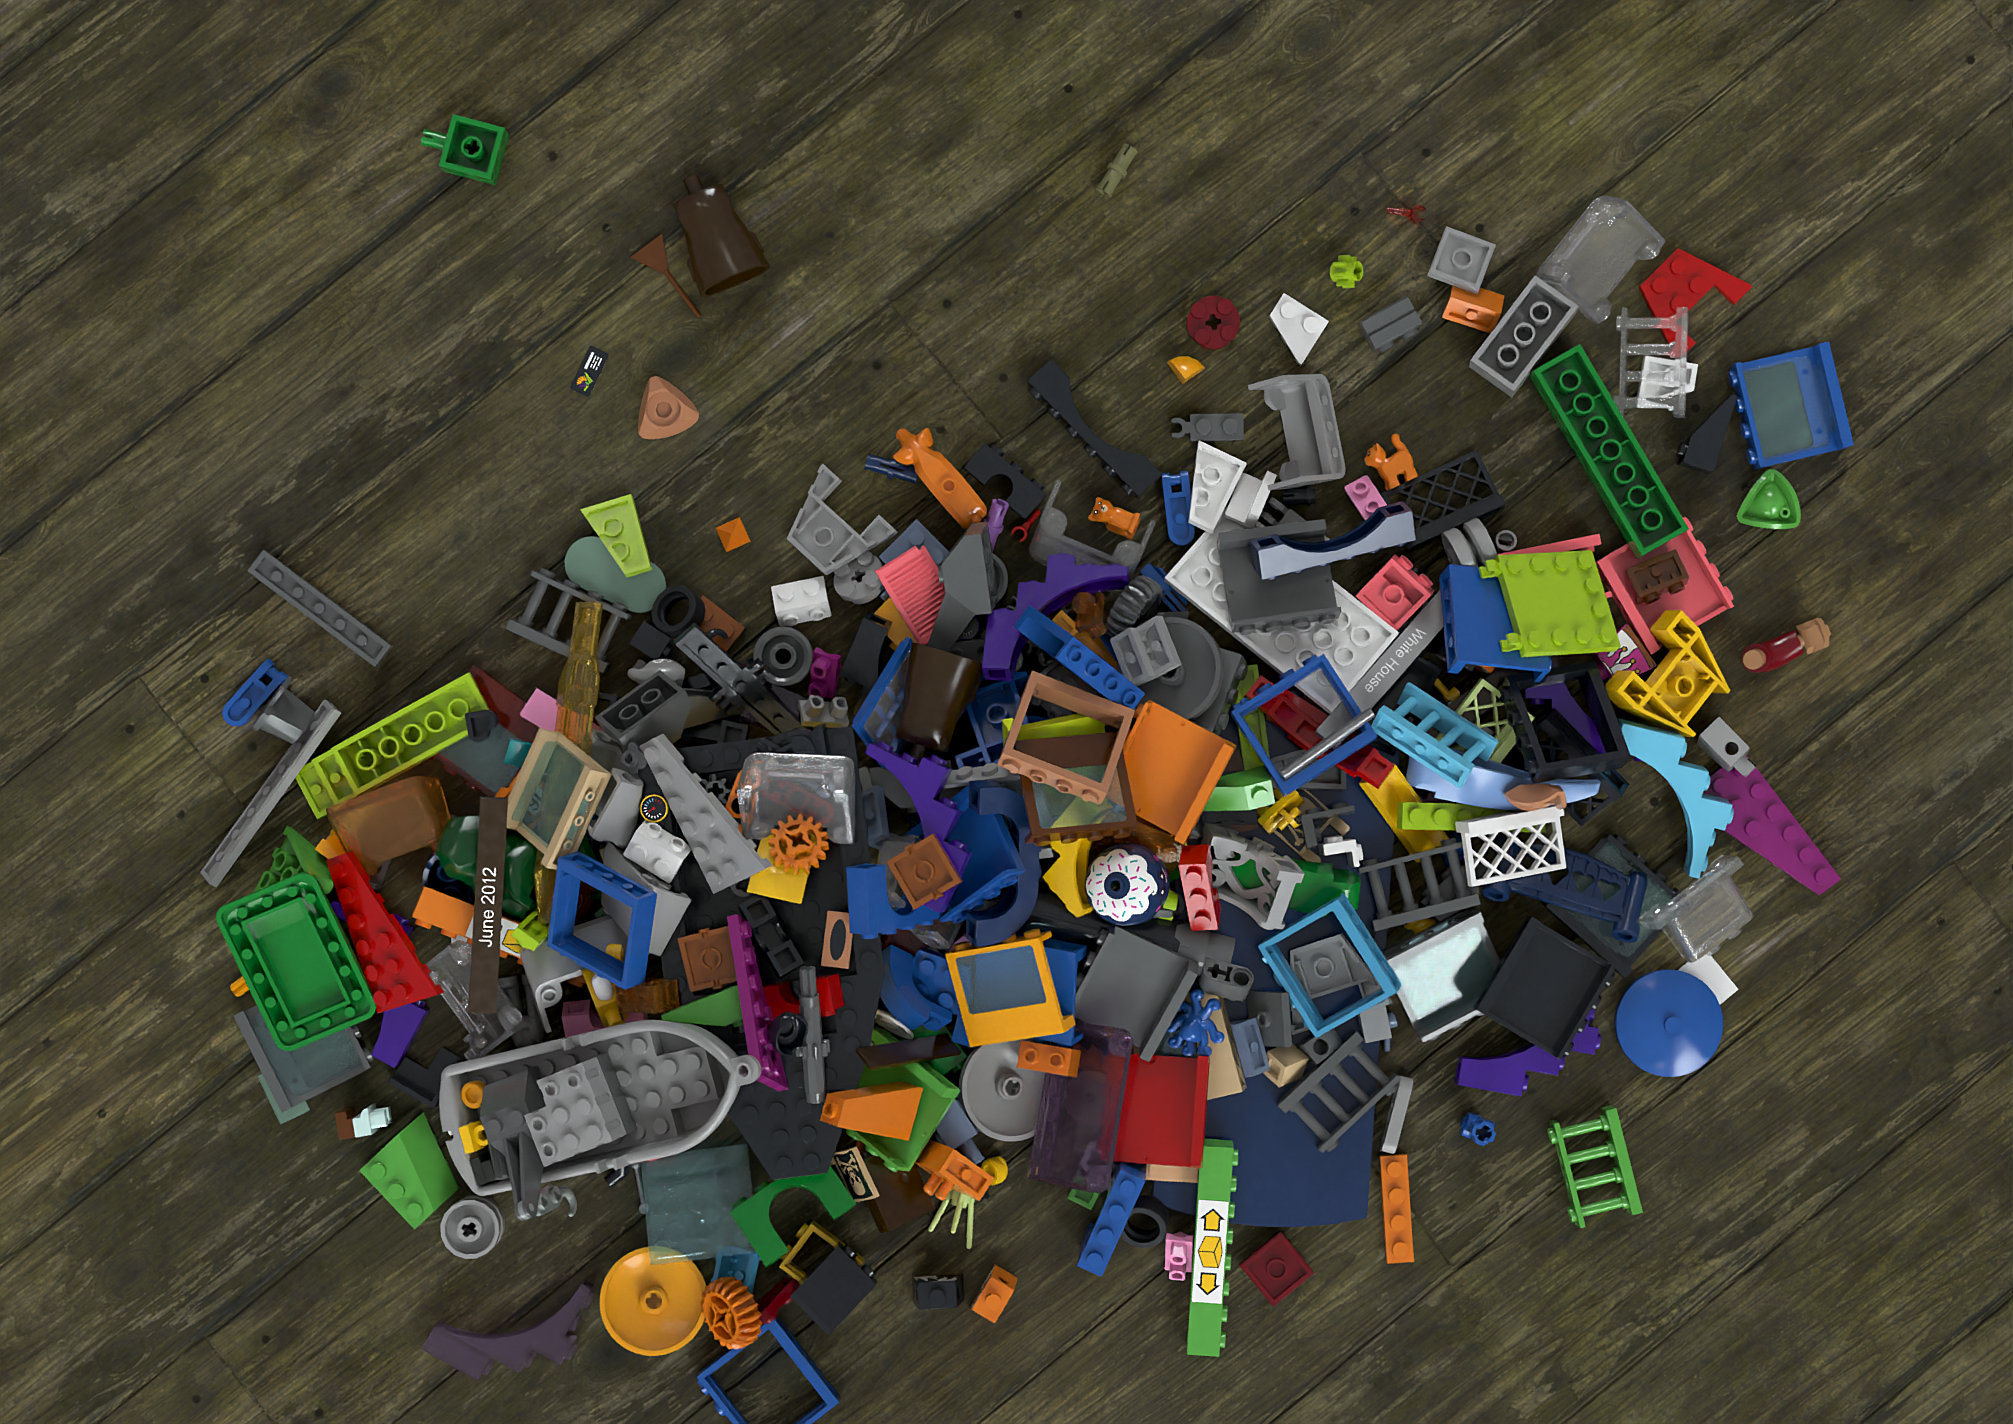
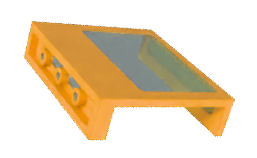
M1033 929L1024 932V936L1018 937L1015 933L1004 941L976 947L974 944L970 945L969 941H963L955 944L954 949L945 954L970 1047L1064 1033L1076 1025L1073 1014L1062 1016L1043 941L1052 936L1051 931L1040 933V929Z

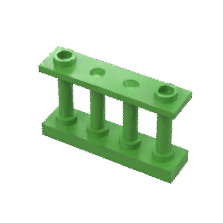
M1612 1105L1601 1108L1602 1115L1599 1116V1119L1560 1128V1124L1556 1120L1549 1121L1551 1128L1547 1129L1550 1143L1556 1146L1571 1205L1567 1207V1212L1571 1223L1575 1222V1225L1579 1228L1586 1227L1583 1217L1620 1207L1623 1210L1627 1209V1212L1631 1215L1643 1213L1617 1108ZM1600 1129L1607 1131L1609 1141L1606 1142V1145L1567 1154L1564 1138ZM1607 1155L1614 1158L1616 1167H1613L1612 1171L1577 1180L1573 1179L1571 1164ZM1614 1181L1620 1183L1622 1193L1619 1194V1197L1580 1206L1577 1195L1578 1190Z

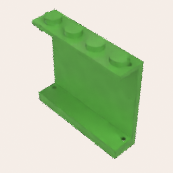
M873 1028L871 1040L874 1043L872 1046L899 1041L887 1030ZM925 1061L900 1065L896 1068L888 1067L871 1071L865 1065L857 1088L904 1081L923 1088L909 1141L851 1129L846 1131L851 1138L858 1141L861 1140L866 1145L864 1148L869 1153L880 1156L885 1160L883 1164L894 1172L897 1170L910 1171L961 1091Z

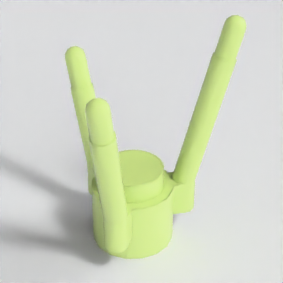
M951 1189L945 1200L941 1203L928 1231L932 1232L950 1199H952L951 1205L956 1206L952 1221L951 1233H955L961 1210L966 1208L968 1204L966 1247L971 1249L975 1199Z

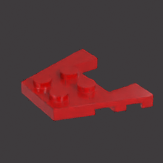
M1679 248L1638 287L1653 318H1656L1662 330L1661 333L1665 341L1667 340L1676 361L1696 343L1677 322L1713 286L1732 305L1736 304L1752 288L1750 284Z

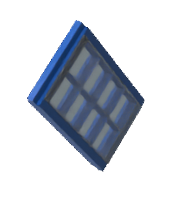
M906 637L904 641L900 642L852 721L853 729L867 748L869 743L878 744L879 741H883L893 746V752L898 754L906 741L896 738L895 735L903 712L905 682L903 681L902 674L904 673L906 658H909L913 642L910 637ZM878 762L882 769H887L882 763Z

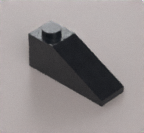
M1731 394L1727 396L1685 441L1679 444L1676 457L1679 458L1677 465L1705 474L1714 472L1738 395Z

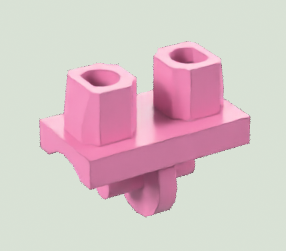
M1183 1232L1175 1234L1166 1233L1165 1270H1169V1279L1183 1281L1185 1280L1186 1272H1192L1193 1236Z

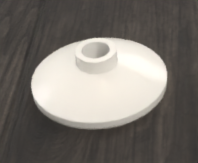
M877 1009L875 1018L877 1024L900 1037L913 1039L914 1034L911 1029L897 1020L890 1011Z

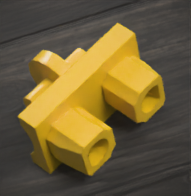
M1275 788L1273 794L1278 801L1271 807L1257 808V821L1269 835L1277 828L1282 831L1288 824L1294 829L1297 828L1299 825L1294 819L1301 813L1298 808L1305 802L1296 790L1283 797L1279 789Z

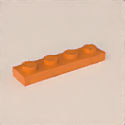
M1407 1154L1379 1155L1386 1263L1414 1262Z

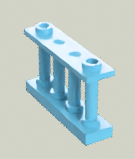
M1410 682L1406 684L1397 702L1400 706L1395 711H1392L1383 705L1371 725L1377 735L1459 789L1466 784L1475 766L1471 762L1477 756L1488 762L1499 740ZM1411 712L1422 719V721L1415 726L1403 717ZM1431 727H1434L1445 736L1438 741L1426 732ZM1454 741L1467 749L1462 756L1448 748Z

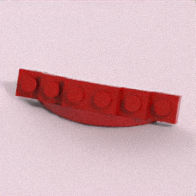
M1260 675L1245 694V698L1247 697L1248 700H1251L1258 695L1256 691L1268 683L1271 686L1275 684ZM1286 690L1258 708L1266 714L1267 720L1288 733L1287 738L1304 750L1308 751L1322 741L1315 734V731L1329 715L1292 692ZM1352 732L1339 747L1358 735ZM1368 744L1335 766L1353 778L1358 775L1379 789L1393 771L1395 765L1382 757L1376 749ZM1331 747L1317 758L1320 760L1334 751V749Z

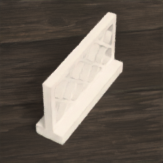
M1549 806L1534 811L1515 810L1456 821V832L1461 833L1468 886L1473 887L1565 869L1566 861L1560 816H1564V810H1559L1555 806ZM1552 822L1553 833L1547 839L1540 831L1545 823ZM1523 827L1532 833L1525 844L1516 838ZM1498 832H1502L1508 837L1502 848L1492 842ZM1478 836L1484 841L1478 853L1472 849L1471 837ZM1536 837L1545 843L1539 855L1530 849ZM1513 842L1522 848L1515 860L1506 853ZM1489 846L1498 852L1492 864L1482 858ZM1550 848L1556 852V864L1550 865L1543 860ZM1526 853L1535 859L1530 869H1525L1520 865ZM1503 857L1512 864L1505 874L1496 869ZM1480 861L1488 870L1483 878L1476 879L1475 868Z

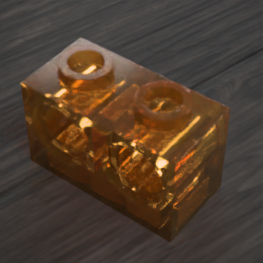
M645 978L644 983L628 989L617 987L615 984L618 1011L657 1014L680 1007L677 980Z

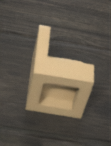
M1293 1043L1292 1047H1276L1267 1052L1270 1070L1263 1073L1278 1087H1282L1302 1078L1308 1057Z

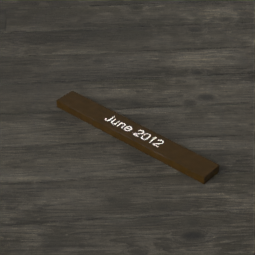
M480 797L469 1013H496L508 811V798Z

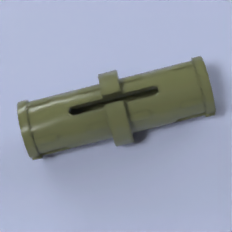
M1123 143L1113 163L1110 162L1108 164V171L1096 188L1102 195L1106 193V197L1111 198L1121 178L1125 179L1127 175L1126 170L1138 153L1132 146L1128 149V144Z

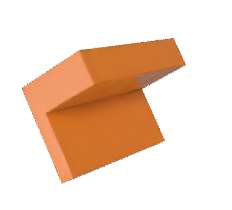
M1452 285L1442 318L1491 333L1500 318L1504 295L1480 288L1478 293L1474 294Z

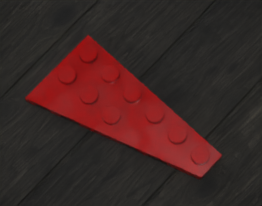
M353 851L326 860L365 978L372 991L377 1013L444 993L440 984L435 985L429 975L431 971L426 964L422 965L416 956L415 946L394 914H389L383 903L385 900L381 894H376L369 884L370 877Z

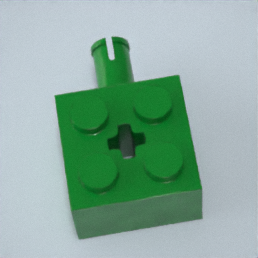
M453 114L447 135L426 128L423 130L422 134L425 137L421 136V145L443 150L439 166L444 172L496 185L510 135L504 127ZM478 146L479 151L472 155L470 149H475Z

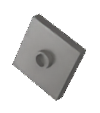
M1446 226L1427 276L1477 294L1496 244Z

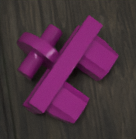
M816 648L813 651L808 689L809 696L815 695L831 699L836 696L838 676L842 669L840 655L828 654L820 648Z

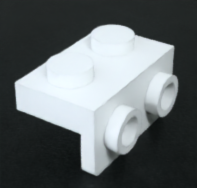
M824 576L771 586L775 613L780 627L794 626L798 623L812 620L819 621L831 616Z
M645 819L635 831L623 855L670 884L684 859L690 853L691 848L681 838L673 836L662 829L660 825Z
M1336 835L1324 837V843H1318L1320 855L1326 856L1346 852L1348 866L1359 867V860H1363L1361 844H1357L1355 839H1343L1342 836Z

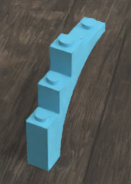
M1618 718V723L1630 754L1654 767L1674 789L1682 806L1687 826V853L1683 870L1688 876L1699 879L1701 871L1704 872L1707 868L1708 856L1706 855L1709 846L1712 847L1715 841L1716 832L1714 828L1725 831L1727 823L1730 824L1733 819V805L1725 798L1703 793V791H1707L1710 784L1709 772L1704 766L1679 760L1684 757L1687 749V742H1685V738L1680 733Z

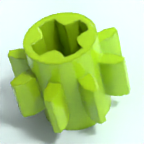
M1339 255V262H1333L1330 267V277L1333 282H1336V286L1354 288V281L1362 279L1363 266L1361 262L1357 261V257Z

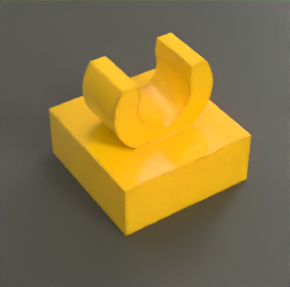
M481 1120L459 1127L465 1154L476 1152L488 1146Z

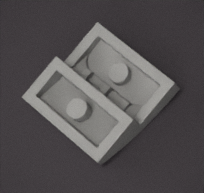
M1156 615L1136 628L1130 627L1110 639L1124 677L1135 686L1151 681L1182 665L1163 616Z

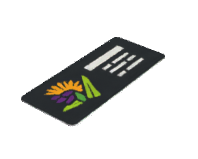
M590 346L570 388L589 397L609 355Z

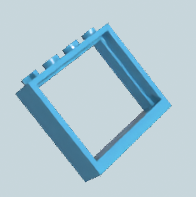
M1344 893L1289 924L1284 929L1265 938L1258 945L1260 952L1264 956L1262 960L1266 964L1269 963L1274 971L1273 975L1277 984L1284 987L1286 992H1289L1291 1006L1295 1010L1298 1009L1303 1017L1305 1028L1308 1026L1315 1038L1392 996L1402 986V983ZM1333 911L1381 988L1324 1020L1276 943Z

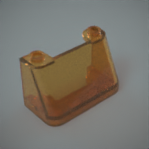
M424 776L410 777L326 809L328 821L345 853L353 851L368 876L376 874L378 872L377 868L381 867V863L423 847H431L432 851H435L441 833L447 821L451 819L440 779Z

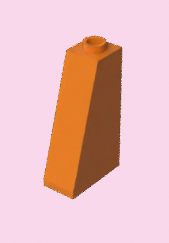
M899 1081L857 1088L856 1090L827 1093L820 1121L840 1128L909 1141L923 1088L908 1082Z

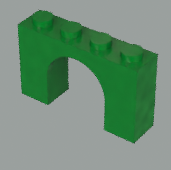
M831 1166L828 1172L824 1174L778 1179L771 1184L765 1181L754 1189L755 1195L749 1199L743 1196L731 1205L733 1207V1210L730 1211L731 1217L766 1268L789 1252L769 1219L771 1203L780 1192L794 1187L804 1188L812 1192L833 1221L856 1206L855 1201Z

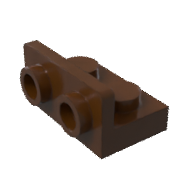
M1676 549L1630 567L1625 572L1636 594L1635 601L1637 604L1643 602L1646 605L1659 600L1660 595L1667 592L1670 595L1676 594L1685 589V585L1689 580V575Z

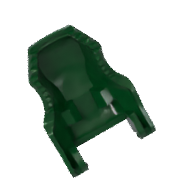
M479 816L455 817L447 821L438 840L435 854L439 858L446 875L468 884L473 888V893L475 894ZM506 830L502 912L514 920L523 921L527 918L529 911L536 910L538 903L530 898V894L543 865L541 861L544 854L520 833Z

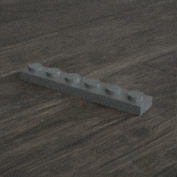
M266 550L260 553L248 569L249 573L374 667L379 666L393 647Z

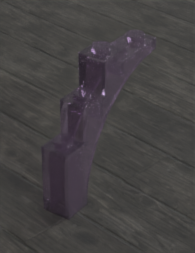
M585 1280L572 1299L558 1312L541 1323L520 1331L503 1334H479L461 1330L439 1321L431 1331L422 1350L477 1381L483 1374L489 1375L495 1364V1361L491 1360L492 1358L520 1373L524 1366L529 1369L537 1355L533 1350L561 1365L565 1358L569 1361L571 1360L578 1347L574 1345L577 1336L568 1331H575L581 1320L578 1313L582 1306L588 1308L595 1295L591 1292L594 1284Z

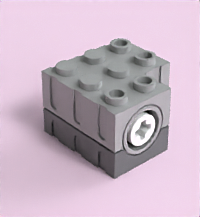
M608 1052L537 1080L546 1106L528 1113L524 1117L544 1167L609 1143L637 1129L635 1121L632 1120L626 1098L620 1089L621 1085L615 1070L611 1066Z

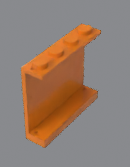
M1148 700L1145 705L1140 703L1135 711L1133 718L1137 720L1133 728H1129L1125 744L1122 748L1135 814L1175 835L1174 840L1184 845L1188 841L1237 745L1160 704ZM1115 769L1105 799L1124 808L1117 770Z

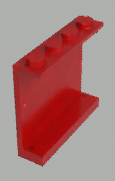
M1111 1050V1057L1106 1056L1105 1072L1109 1073V1083H1104L1103 1100H1107V1109L1101 1112V1127H1105L1104 1138L1099 1139V1154H1103L1105 1161L1202 1168L1210 1058L1207 1056L1186 1058L1153 1055L1148 1062L1139 1058L1140 1054L1117 1053L1116 1050Z

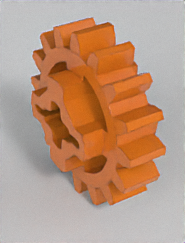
M802 814L798 815L797 820H793L791 815H789L786 824L779 820L778 826L780 829H771V834L774 838L768 839V844L772 847L769 850L770 856L776 857L774 859L775 865L779 866L783 863L784 872L787 873L790 868H793L795 875H798L800 869H804L806 874H808L809 866L811 865L819 868L818 859H826V854L822 850H829V844L825 841L828 839L827 832H821L823 829L822 824L817 823L814 825L812 816L807 821H804ZM811 833L815 836L817 845L810 841ZM780 843L783 844V847L787 848L786 855L782 853Z

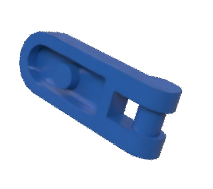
M1179 471V474L1175 475L1162 473L1161 483L1168 537L1173 544L1184 546L1192 541L1195 534L1194 525L1188 523L1191 503L1188 471ZM1181 485L1182 492L1172 493L1171 486Z
M270 659L263 662L224 706L222 714L226 723L231 726H243L248 723L276 692L288 675L283 671L279 672ZM265 675L272 679L268 686L262 681Z

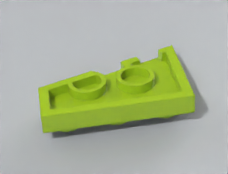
M631 494L580 509L627 578L653 570L634 498Z

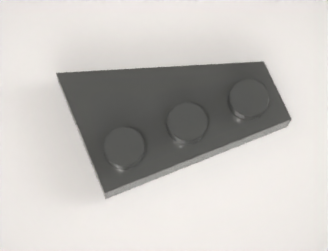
M1304 749L1270 758L1283 780L1286 781L1280 770L1307 751ZM1318 758L1314 759L1313 761H1311L1309 764H1307L1306 766H1304L1302 769H1300L1299 771H1297L1295 774H1293V775L1290 776L1289 778H1291V777H1293L1294 775H1296L1297 773L1301 772L1302 770H1304V769L1307 768L1308 766L1312 765L1313 763H1315V762L1318 761L1319 759H1318ZM1333 766L1298 789L1345 791L1346 772L1337 766ZM1270 777L1272 788H1277L1276 784Z

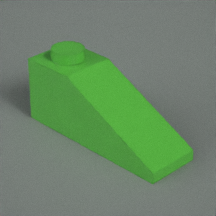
M1264 766L1221 776L1203 811L1252 810L1275 804L1271 779Z
M735 984L667 1011L661 1015L662 1020L715 1026L732 1024L733 1028L741 1026L744 1023L738 985Z

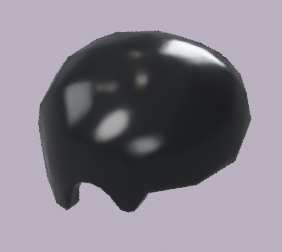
M784 1012L775 1017L768 1027V1040L773 1049L780 1055L793 1057V1051L804 1048V1039L808 1034V1023L800 1014Z

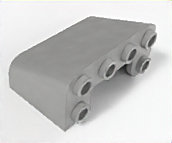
M587 727L577 746L612 774L595 811L599 818L597 821L591 820L587 829L589 835L597 841L607 840L621 848H627L637 830L644 784L638 774L630 775L628 768L621 764L620 756L624 752L619 744L607 733ZM573 755L558 779L564 789V793L568 797H571L585 766Z

